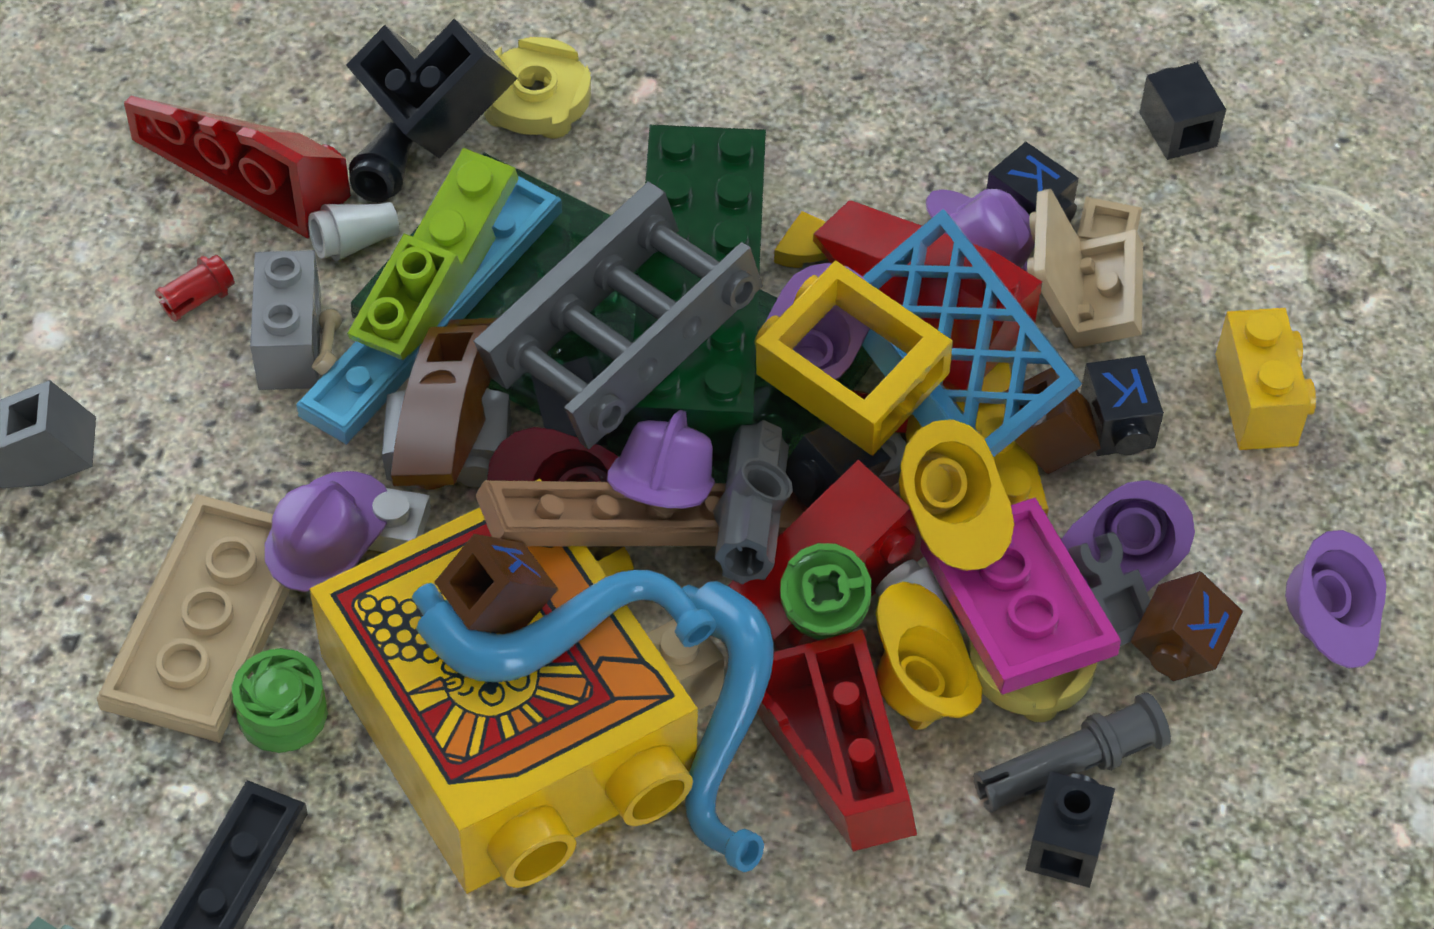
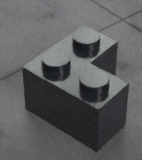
M455 18L422 52L384 25L346 64L408 138L439 159L518 79L487 43Z

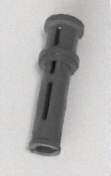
M1143 692L1135 696L1134 704L1104 717L1100 713L1087 716L1081 724V730L985 771L974 773L975 788L980 800L988 796V800L984 801V807L992 813L1004 805L1046 788L1050 771L1063 775L1079 774L1095 766L1102 770H1114L1121 766L1122 758L1150 746L1156 749L1165 748L1171 743L1169 725L1156 699L1150 693Z

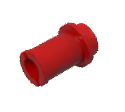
M217 254L209 259L206 256L199 257L197 259L198 266L155 290L156 297L162 299L159 301L160 305L174 322H177L182 316L216 295L224 298L228 295V288L235 284L230 269Z

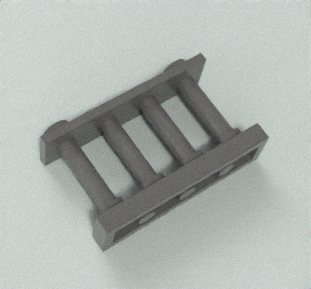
M648 181L473 342L490 377L505 389H508L524 373L529 372L569 401L564 407L580 444L589 450L606 433L615 430L626 414L738 309L748 305L755 293L763 287L751 248L741 242L720 262L677 234L679 229L666 193ZM658 251L701 279L678 302H675L634 274L645 261ZM614 291H617L657 319L633 343L590 314L594 308ZM573 331L614 360L589 384L546 354L568 332Z

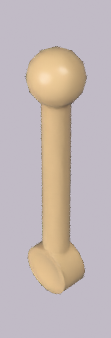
M326 309L319 316V324L323 329L319 355L311 367L320 375L327 373L337 359L332 354L334 332L341 326L342 318L339 312L334 309Z

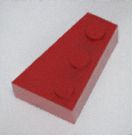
M859 460L778 536L775 563L771 572L764 580L753 579L743 584L733 580L728 585V587L750 600L763 613L771 629L774 651L817 641L800 633L788 621L781 604V579L788 562L800 550L817 543L837 544L852 550L864 562L871 578V597L876 594L875 590L879 583L895 568L906 561L915 560L918 562L924 557L920 550L921 535L910 506Z
M863 629L773 652L774 659L771 677L757 714L852 851L916 836L917 830L909 793Z

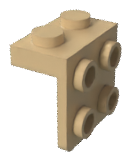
M1051 189L1038 191L1036 212H1031L1029 217L1030 231L1035 243L1034 257L1028 259L1027 272L1042 281L1041 293L1048 303L1049 314L1056 328H1063L1074 349L1142 335L1143 242L1136 229L1080 241Z

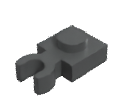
M1114 532L1095 537L1096 545L1100 551L1099 561L1092 557L1087 543L1068 548V552L1082 576L1086 577L1091 591L1121 639L1120 646L1131 641L1150 603V598L1139 569L1126 573L1122 572L1120 567L1123 558L1122 544L1118 536Z

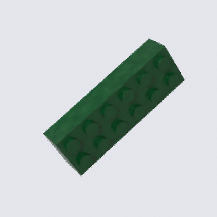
M649 124L645 184L649 181L666 193L679 229L677 234L719 262L743 242L751 248L760 275L766 130ZM659 251L645 261L638 270V276L675 302H678L701 280ZM759 290L748 305L738 309L628 413L629 436L638 422L647 420L669 422L676 412L682 410L686 411L687 427L699 431L710 438L713 448L712 454L730 455L732 439L741 425H753L756 365L755 338L757 335ZM637 305L633 342L657 321L655 317Z

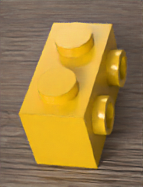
M1286 307L1227 311L1215 356L1238 449L1252 450L1298 446L1307 415L1314 414L1316 408L1314 383L1310 378L1304 379L1301 367L1303 343L1299 331L1291 330Z

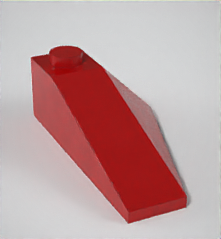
M132 95L124 101L131 138L134 142L307 239L310 238L308 226L310 213L320 211L323 204H343L351 196L346 158L330 145H321L301 133Z
M849 200L813 234V242L830 263L836 260L843 266H847L861 276H864L920 229L922 225ZM944 233L927 247L924 265L950 266L954 241L949 235ZM973 244L1035 323L1042 281L995 251ZM965 257L964 267H973ZM892 277L878 290L900 305H903L908 277ZM922 277L917 306L942 307L947 278ZM961 279L956 307L982 308L987 283L983 279ZM997 299L996 309H1006L1001 301ZM921 318L938 330L940 319ZM954 319L950 338L953 340L952 348L975 349L980 320ZM994 321L989 350L1011 351L1017 345L1019 324L1015 321ZM951 360L950 373L945 377L942 385L949 390L968 391L973 361ZM986 362L984 377L999 362Z

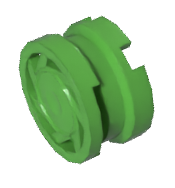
M817 543L800 550L788 562L781 579V604L788 621L800 633L816 640H823L853 632L864 621L870 607L871 578L864 562L852 550L837 544Z
M283 648L266 650L247 659L236 672L231 687L233 703L237 712L239 728L248 742L261 750L282 753L298 750L309 744L323 730L328 710L321 672L312 659L295 650ZM253 672L254 674L248 679L249 674Z

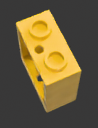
M835 260L819 277L812 275L802 284L795 296L794 303L780 317L774 315L762 325L755 338L756 374L873 456L950 373L953 340ZM835 305L907 354L865 399H862L792 350Z

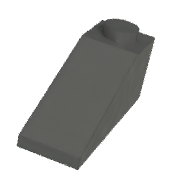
M51 380L1 399L0 488L44 486L93 467L96 416Z

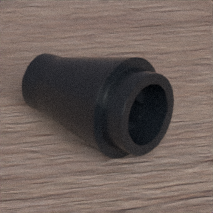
M394 122L385 124L380 133L349 164L351 188L364 200L374 203L384 202L390 197L397 195L402 189L409 149L413 144V140L408 138Z

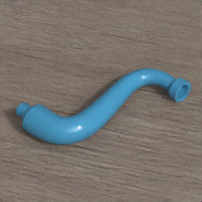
M629 570L605 577L546 616L526 627L507 634H492L468 630L455 610L443 598L433 583L419 587L412 595V600L423 614L419 619L416 629L427 645L451 669L465 677L484 682L512 681L530 675L569 650L616 610L635 601H653L663 607L677 623L675 634L684 647H693L702 643L715 631L717 626L709 611L697 609L686 592L674 580L650 570Z
M718 581L707 582L701 588L686 585L682 589L692 600L696 608L708 610L716 621L717 626L711 636L721 640L726 646L728 653V665L724 683L689 771L693 778V785L685 798L686 815L692 831L701 842L725 855L728 865L742 872H748L759 863L763 855V839L760 835L750 830L741 829L734 832L721 823L716 813V796L726 770L753 722L771 677L774 659L771 629L759 608L730 587Z

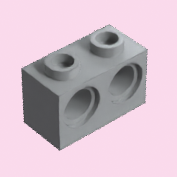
M315 250L255 252L250 348L258 390L312 388L319 380V374L311 367L320 352L319 316L321 314V289Z

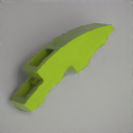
M462 148L413 237L405 233L401 237L347 333L349 339L401 360H404L423 342L429 327H437L450 311L496 238L492 227L519 180L515 167Z

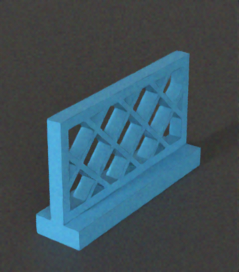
M944 209L938 212L863 276L866 282L877 289L892 277H908L902 306L919 318L940 319L938 331L951 338L954 319L980 320L975 349L952 348L951 360L973 361L968 391L946 390L942 385V381L912 413L922 427L933 421L953 419L968 424L975 429L979 403L1006 404L1003 424L985 438L994 457L1082 385V382ZM947 232L954 241L950 266L924 265L927 247ZM965 257L973 267H964ZM922 277L947 278L942 307L917 306ZM961 279H983L987 283L982 308L956 307ZM997 299L1001 301L1006 309H996ZM994 321H1015L1019 324L1016 351L989 350ZM872 329L869 330L862 344L885 377L907 355ZM1031 341L1040 352H1029ZM986 362L1013 363L1008 393L982 391ZM1027 364L1051 365L1059 376L1055 382L1040 394L1022 393ZM956 402H966L964 413ZM1020 405H1026L1021 410H1019Z

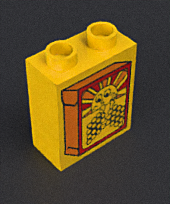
M480 507L309 588L323 660L466 894L501 876L505 883L513 888L526 887L547 878L561 868L572 856L576 848L575 837L619 814L629 826L645 825L668 814L686 798L692 788L693 778L689 771L697 752L698 708L627 605L616 610L551 663L528 676L512 681L484 682L465 677L451 669L436 655L416 629L419 619L423 614L412 600V595L419 587L425 584H435L434 581L474 534L492 537ZM526 546L558 588L557 592L528 625L546 616L586 588L607 577L587 546Z

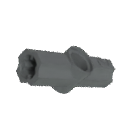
M764 420L753 425H741L732 439L725 492L713 510L714 519L719 526L715 559L721 564L723 569L722 576L740 584L753 579L764 580L771 572L775 563L781 509L793 491L792 483L786 474L789 445L783 440L782 428Z

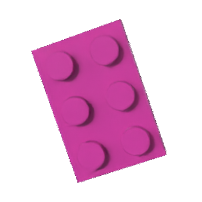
M1036 497L1011 505L1014 519L1011 544L1001 559L984 569L965 571L946 565L931 553L921 537L920 550L1001 695L1118 656L1121 639Z

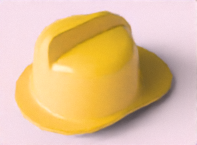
M953 419L933 421L917 430L905 446L901 461V473L899 476L900 496L910 506L920 535L932 554L946 565L961 570L984 569L1001 559L1011 544L1014 529L1011 504L997 471L993 455L983 436L970 425Z
M903 581L888 586L878 598L875 613L878 631L885 649L877 670V682L882 697L890 707L906 718L913 730L925 729L934 721L944 716L962 718L973 714L982 702L983 688L969 658L960 629L950 609L936 594L920 584Z

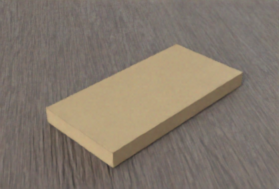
M196 494L96 698L100 710L214 742H221L235 711L231 687L236 672L247 659L262 652L290 591L289 588H286L272 577L265 563V542L272 528L273 514Z

